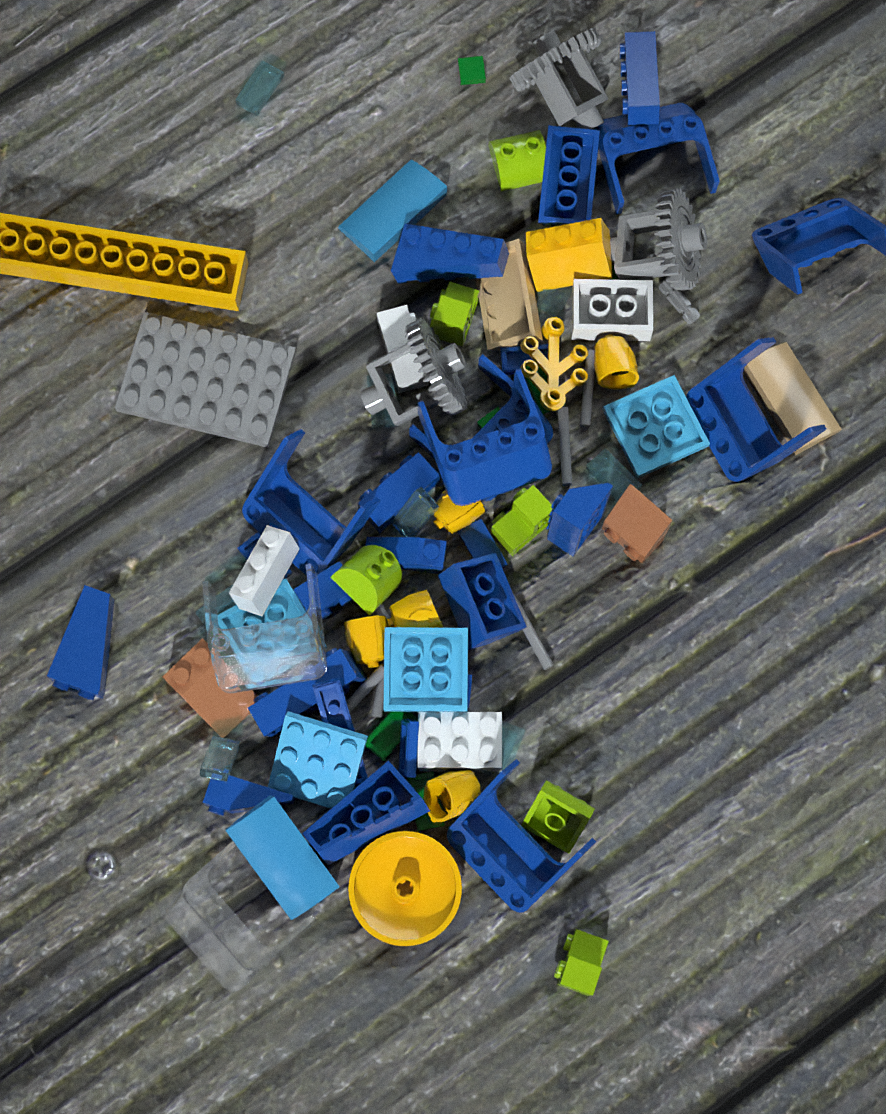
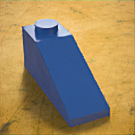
M367 537L366 546L377 545L391 551L398 560L401 569L440 574L444 570L447 541L420 537Z
M213 770L203 803L209 806V812L224 816L225 812L233 814L250 811L269 795L274 796L281 806L294 804L295 797L288 793Z

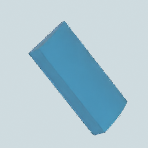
M410 160L341 223L338 229L375 262L400 239L404 224L415 225L447 196V185L422 165Z
M269 795L225 829L290 920L303 914L340 887L274 796Z

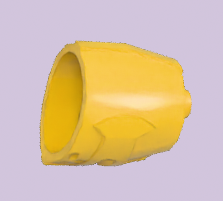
M612 334L599 339L594 346V368L598 384L608 389L634 387L639 380L638 366L635 354L626 339L620 336H613ZM628 371V373L612 376L614 372Z
M445 490L431 511L436 519L433 522L438 529L445 528L448 532L454 533L472 524L485 513V508L481 501L466 506L456 505L450 500L447 490Z
M427 589L407 595L390 605L391 618L387 619L389 627L444 628Z
M376 615L344 622L347 646L350 648L356 663L368 664V668L378 667L379 662L384 660L385 627H388L387 618Z
M471 770L450 771L428 780L424 787V802L430 809L428 815L431 821L434 823L444 822L461 815L481 794L479 781ZM438 799L442 801L445 810L448 812V814L441 809L438 803Z

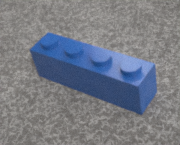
M655 31L626 32L625 43H620V59H625L620 64L621 77H626V80H621V94L627 98L622 99V114H627L628 125L659 124L660 100Z

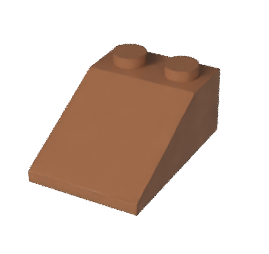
M630 484L605 519L602 529L608 540L613 543L618 542L625 548L623 551L631 560H638L643 563L662 543L673 520Z
M203 638L162 676L222 739H225L250 714L248 707L254 704L253 700L258 696Z

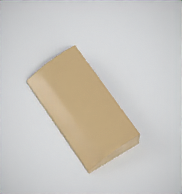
M520 239L506 242L509 257L503 277L476 278L488 351H498L501 347L520 346L527 336L535 337L538 343L543 341L533 279L527 259L526 244Z
M787 342L765 350L744 367L743 372L787 442L809 427L824 424L827 430L794 452L795 455L842 430Z

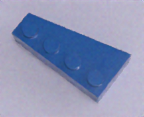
M404 224L391 272L398 284L413 280L430 282V279L442 278L446 281L455 280L457 277H469V279L503 277L509 251L504 239Z
M333 648L322 656L323 660L315 665L310 663L299 670L300 675L291 680L289 677L276 685L277 689L272 693L268 694V692L257 696L253 700L254 704L248 707L262 734L266 737H273L280 733L288 711L302 716V713L305 711L308 714L318 711L319 708L313 691V684L340 677L344 694L349 693V686L358 681L362 685L368 677L361 665L356 663L352 653L343 649L337 650V648Z
M388 760L302 834L323 860L330 865L377 838L424 815L430 809L422 797Z

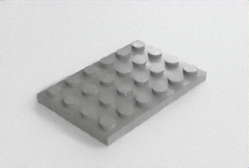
M144 312L115 409L117 412L269 448L295 358L296 347Z

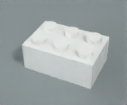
M573 280L571 340H599L606 335L612 334L613 336L623 337L626 341H650L653 333V280Z
M418 712L419 772H450L459 770H471L473 772L502 771V712Z

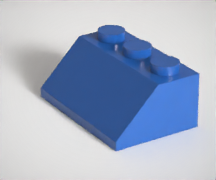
M496 553L455 563L438 575L458 627L468 628V650L493 643L527 627Z

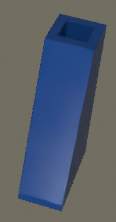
M84 585L47 674V677L54 681L52 686L64 691H68L69 687L79 690V696L92 701L94 697L103 699L105 695L115 601L109 593Z

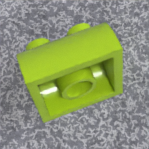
M540 130L489 141L488 147L501 192L543 181L546 144Z
M367 545L358 550L330 578L370 616L398 588L402 579V571L398 560L391 551L381 546Z
M546 780L521 826L569 854L590 820L595 808Z

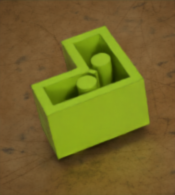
M450 281L447 290L442 289L438 303L433 304L430 318H432L430 328L434 329L435 335H438L440 340L464 346L479 301V290Z
M534 485L528 490L524 487L513 497L515 501L512 504V510L507 514L504 512L500 513L492 521L491 534L511 556H514L549 524L548 520L551 517L549 514L552 510V504Z
M578 929L574 930L573 935L568 933L563 946V950L567 951L565 960L558 962L554 977L558 978L556 985L587 996H593L602 970L600 966L609 941Z

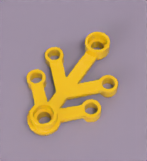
M550 317L541 328L543 336L548 339V359L538 349L537 339L533 336H527L522 341L520 347L533 360L528 359L524 361L520 369L523 376L528 378L540 391V404L548 411H557L564 406L566 402L565 395L576 386H582L588 379L587 372L582 368L575 369L570 375V379L560 386L559 376L576 363L583 362L588 356V350L583 345H576L570 355L559 362V337L564 332V323L558 317ZM526 343L532 344L533 348L528 347ZM576 351H579L582 354V357L578 356ZM525 366H529L532 371H528ZM538 366L547 375V383L537 373ZM576 375H580L582 380L577 379Z

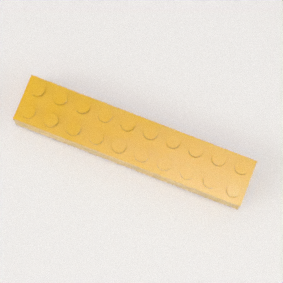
M0 213V274L239 311L249 264L245 251Z

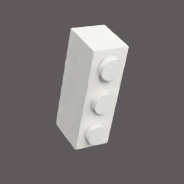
M407 305L376 313L386 354L409 341L405 338V328L408 324L415 321L416 317L414 312L409 313ZM408 353L389 363L398 394L429 385L428 382H423V379L426 378V373L418 372L422 367L421 363L413 362L418 357L417 354Z
M268 525L264 529L229 592L239 609L259 616H263L300 549L290 532Z

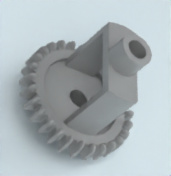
M595 27L563 43L559 40L555 30L535 40L532 45L539 57L510 76L509 79L517 91H523L525 88L528 89L530 84L533 86L536 84L559 126L574 120L578 128L592 130L604 123L596 107L607 101L608 97L583 52L584 50L586 53H590V49L594 50L601 44L600 36ZM561 64L583 102L579 106H576L558 73V66Z
M672 189L661 193L657 199L658 203L655 205V208L659 210L619 216L617 237L610 238L611 262L614 264V270L620 280H643L668 276L666 281L670 283V287L674 290L682 291L696 287L698 277L700 276L698 268H701L699 262L701 254L699 250L707 248V233L703 223L695 224V213L692 214V205H689V198H686V193L682 192V189ZM657 231L654 235L660 236L661 241L655 245L661 246L662 252L658 253L657 256L649 254L646 259L632 261L635 234Z
M419 318L406 326L405 338L409 340L406 344L366 364L374 385L360 392L361 399L371 415L387 409L396 426L419 416L418 406L405 413L403 412L382 367L408 353L417 354L418 357L413 362L421 363L422 367L418 372L426 373V378L423 379V382L430 381L432 386L429 387L428 391H436L437 393L430 400L425 391L416 395L418 402L424 401L427 411L440 406L443 407L442 410L448 415H456L468 408L467 397L462 387L463 383L458 377V371L466 367L465 359L455 343L444 347V344L440 342L439 336L435 335L434 329L430 328L429 323H426L425 319Z

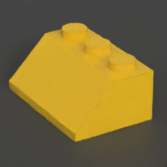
M602 218L526 232L527 259L537 292L573 286L574 279H612L610 230Z

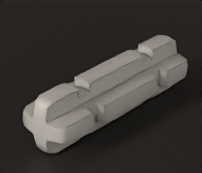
M664 280L659 285V290L668 296L669 302L679 314H683L682 317L688 324L694 323L700 317L699 312L695 308H691L692 304L680 290H674L670 287V283Z

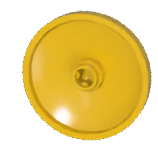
M398 831L377 838L360 853L350 873L348 891L355 917L368 933L378 940L391 945L415 946L434 939L452 922L460 905L462 883L454 858L441 843L422 833Z

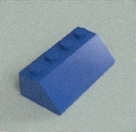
M548 125L539 224L549 228L591 220L600 130Z
M603 483L569 489L565 496L559 494L551 506L552 510L549 514L551 517L546 528L549 530L547 539L574 557L604 515L613 485Z

